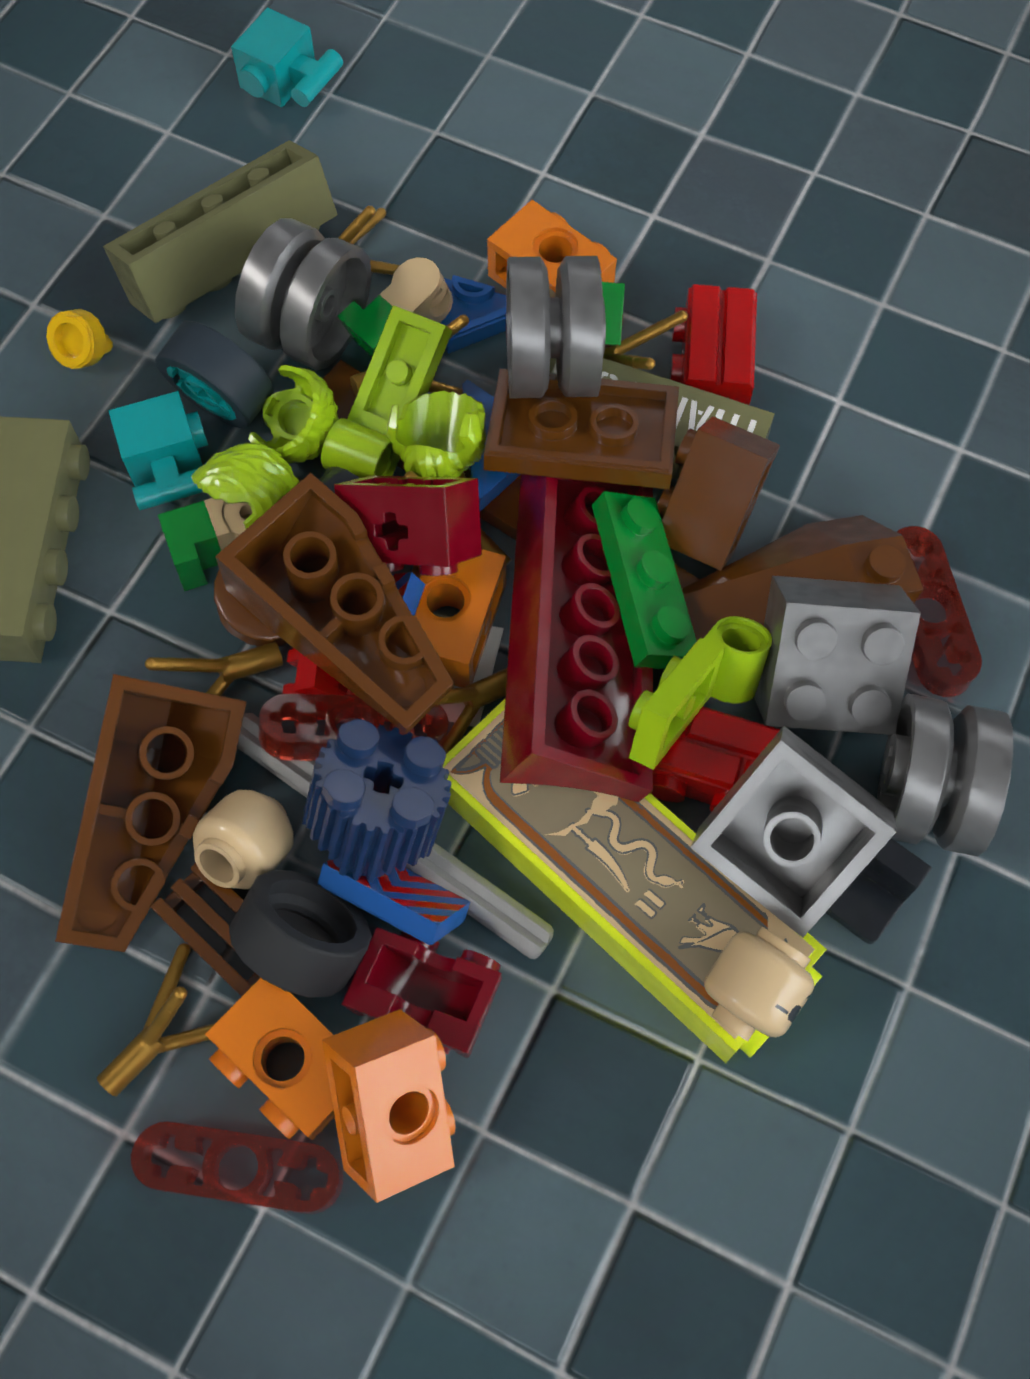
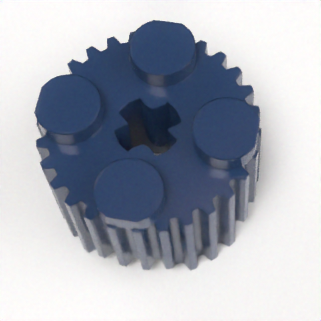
M355 719L342 724L338 731L337 740L330 738L327 741L326 748L322 747L320 749L319 756L315 760L302 824L310 829L311 840H319L318 849L320 851H330L328 858L333 860L334 864L339 867L340 875L344 876L350 872L353 875V880L358 881L361 876H366L368 883H373L375 877L391 874L393 867H396L401 872L405 870L407 863L415 866L420 857L424 859L430 856L451 796L449 791L452 785L451 781L447 780L449 770L443 768L446 752L435 739L426 736L412 739L413 733L408 732L402 735L397 727L387 731L384 725H379L377 729L369 721Z

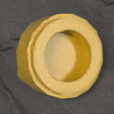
M74 309L59 312L51 318L47 326L46 338L49 350L53 357L65 367L78 369L92 366L99 362L104 354L112 350V340L105 334L99 319L89 311Z

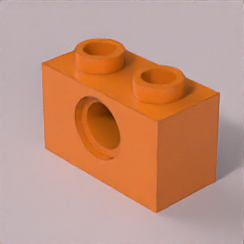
M533 199L487 238L488 276L504 288H506L508 257H541L547 266L549 288L555 293L557 269L565 256H598L602 282L615 283L617 258L612 256L602 244L592 242L572 228L561 215L548 211Z
M482 549V555L459 563L458 572L454 574L426 576L420 574L419 565H414L412 573L425 583L415 617H417L453 680L454 686L465 687L474 681L506 587V555ZM445 606L455 607L460 610L456 615L446 618L433 614L434 611Z
M260 978L205 1033L219 1048L209 1060L238 1089L250 1079L269 1098L259 1110L285 1137L290 1140L300 1129L309 1139L313 1140L335 1117L322 1044L323 1039L333 1036V1034L290 992L284 991ZM282 1043L299 1045L303 1049L305 1057L301 1071L294 1078L286 1081H277L270 1078L266 1069V1061L272 1049Z
M399 1009L322 1040L343 1169L376 1203L455 1167L450 1136L455 1133L456 1125L451 1107L444 1097L441 1071L446 1067V1056L439 1037L432 1029L425 1028Z

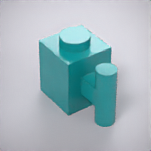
M268 7L231 46L240 88L254 97L263 98L281 108L291 97L300 106L307 107L343 66L342 57L333 49H328L318 61L315 60L310 27Z
M179 391L108 410L121 458L135 486L132 487V491L140 511L203 493L202 489H199L197 484H194L191 476L199 467L203 466L198 448L207 446L208 441L198 411L186 413Z

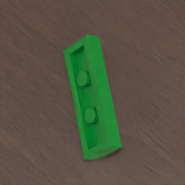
M604 491L592 504V509L602 540L601 543L608 569L610 570L634 666L639 668L665 669L674 656L683 659L697 640L656 499Z

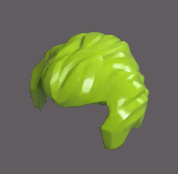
M281 365L278 371L283 377L293 379L295 388L273 393L264 402L262 408L263 420L265 425L271 429L273 439L265 441L257 433L250 432L248 440L251 443L263 444L274 449L282 455L288 464L313 460L321 454L330 428L339 420L337 415L338 407L333 399V391L328 388L325 380L315 372L301 367Z
M444 390L423 394L404 404L399 419V406L392 405L387 424V438L393 444V451L404 462L406 473L413 471L419 477L457 478L469 466H473L475 462L480 461L485 451L487 437L485 431L486 414L482 402L475 400V398L468 396L466 393L458 395L454 391L448 393Z
M256 443L238 444L223 452L215 453L205 465L199 467L191 476L194 484H197L199 489H202L204 493H207L215 500H223L227 504L247 503L250 505L252 514L243 522L245 529L299 483V480L293 475L291 466L279 452L263 444Z

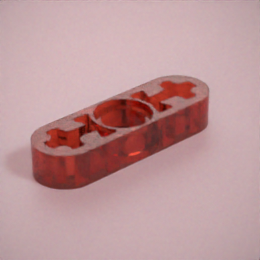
M919 526L904 527L898 530L897 533L903 535L907 548L910 549L913 557H924L917 571L924 590L916 601L922 598H930L939 602L946 611V620L939 623L928 622L921 617L919 619L912 652L916 672L923 686L933 694L942 697L958 696L969 688L979 674L982 667V657L940 539L926 528ZM950 635L949 638H948V640L946 641V643H945L944 646H943V645H942V642H941V639H943V638H945L946 636ZM944 652L949 663H960L961 669L956 676L952 675L949 667L937 666V662Z
M281 694L269 699L263 705L259 716L258 736L262 748L269 755L277 759L315 761L319 756L320 749L322 747L326 748L327 741L330 738L337 740L338 730L336 725L340 721L347 718L363 719L369 721L378 729L379 725H384V722L389 720L356 695ZM436 705L418 724H422L423 732L427 733L426 737L435 739L442 747L446 739L449 719L442 706ZM317 720H325L324 736L317 735ZM282 721H294L296 733H283ZM392 722L390 723L389 731H391L394 727H397ZM399 728L400 734H402V735L406 734L404 731H402V730ZM413 728L409 731V732L413 733L412 739L415 738V737H419V736H415V735H414V729H413Z
M167 1121L153 1124L145 1129L135 1141L131 1153V1165L135 1176L142 1184L149 1188L166 1193L311 1215L325 1211L337 1200L343 1186L342 1168L333 1154L317 1144ZM175 1137V1148L187 1154L203 1156L202 1142L204 1140L213 1141L203 1159V1185H193L200 1171L192 1167L170 1166L166 1178H160L161 1166L151 1162V1154L154 1148H166L169 1138ZM236 1147L250 1148L255 1153L258 1161V1170L254 1180L248 1186L239 1190L226 1188L222 1184L218 1172L222 1157L229 1150ZM272 1152H283L277 1164L279 1167L296 1171L304 1170L308 1159L316 1158L317 1170L328 1175L326 1187L313 1188L309 1200H300L301 1189L288 1182L274 1180L275 1196H263L273 1175Z

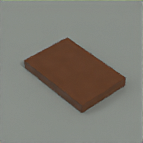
M500 369L484 451V470L670 489L679 387L601 379L599 396L565 397L559 389L557 374L550 373L548 389L541 398H510L508 369Z

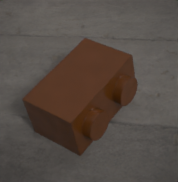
M714 416L698 428L697 431L690 428L684 436L675 458V463L683 466L676 486L670 485V489H664L657 503L669 547L721 571L736 551L780 445Z

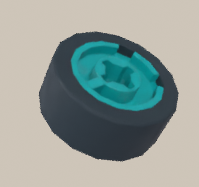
M185 320L155 358L158 370L181 395L204 412L233 427L244 429L249 426L263 408L265 400L274 392L272 381L265 370L246 351L218 331L199 322Z

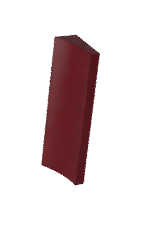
M521 474L500 783L576 788L639 802L653 791V770L629 758L636 730L630 728L628 724L632 710L641 694L645 690L653 693V668L634 666L592 504L604 491L653 498V488Z

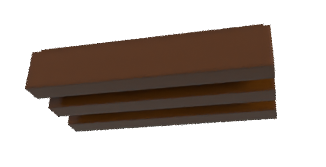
M195 863L190 868L192 873L184 881L179 878L170 887L173 892L164 900L160 897L150 907L242 997L261 977L254 973L246 981L176 913L186 903L235 951L231 945L230 925L196 892L205 884L235 914L244 900L231 888H224L213 884L202 874Z

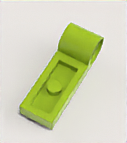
M393 305L348 419L340 418L337 420L325 438L321 452V463L325 469L337 466L350 471L359 478L366 476H393L400 456L393 451V444L387 438V424L392 405L399 406V419L404 404L428 393L452 330L444 324Z
M739 616L725 617L720 619L704 638H699L683 659L674 656L666 666L657 690L654 693L645 690L632 710L628 725L636 730L629 758L654 770L710 697L732 704L751 700L756 694L772 645V636L767 628L749 618Z

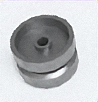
M280 218L266 228L254 244L242 269L235 299V319L239 333L248 340L270 350L283 349V352L292 360L312 369L328 368L340 358L352 340V337L337 316L353 301L362 309L366 307L372 275L369 256L362 248L339 238L325 239L316 228L295 219Z
M565 256L557 269L556 295L553 298H550L547 266L541 257H508L506 326L510 398H541L548 389L550 358H556L558 386L565 397L599 396L605 352L606 315L598 256Z
M907 694L903 698L896 732L893 735H889L886 742L877 799L894 812L897 832L893 835V840L918 844L933 829L936 842L943 850L972 856H979L987 850L995 836L1004 811L1011 778L1013 727L1009 714L999 710L967 705L952 719L948 704L943 700L914 694Z

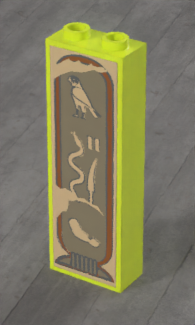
M504 699L446 754L443 768L449 770L447 780L451 781L452 784L449 791L451 796L448 804L722 1061L727 1063L739 1048L751 1058L769 1036L755 1030L749 1041H746L718 1022L711 1015L719 1003L708 995L704 987L706 975L732 936L742 931L756 935L761 926L769 930L811 959L805 970L811 974L814 986L823 976L812 966L827 949L809 933L802 938L695 852L691 845L696 833L651 793L641 801L635 802L613 795L576 788L500 783L505 711Z

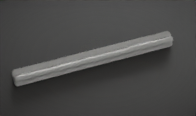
M245 713L237 748L307 798L316 758L253 713ZM434 843L429 857L424 859L420 857L415 866L407 863L406 869L470 901L468 915L528 958L536 959L552 940L554 930L550 924L436 843Z

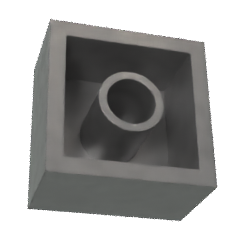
M772 576L764 627L767 628L772 636V645L754 696L765 726L886 735L895 734L921 612L900 585Z
M783 726L700 825L691 848L803 938L897 831L893 811Z

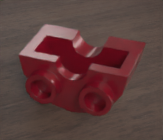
M377 927L342 1005L358 1016L365 1015L372 1019L401 1009L425 1028L432 1029L437 1034L446 1055L452 1049L461 1056L469 1058L502 980V973L499 972L501 965L490 957L472 950H463L461 957L456 959L448 958L436 953L440 945L438 941L433 945H428L402 930L400 935Z

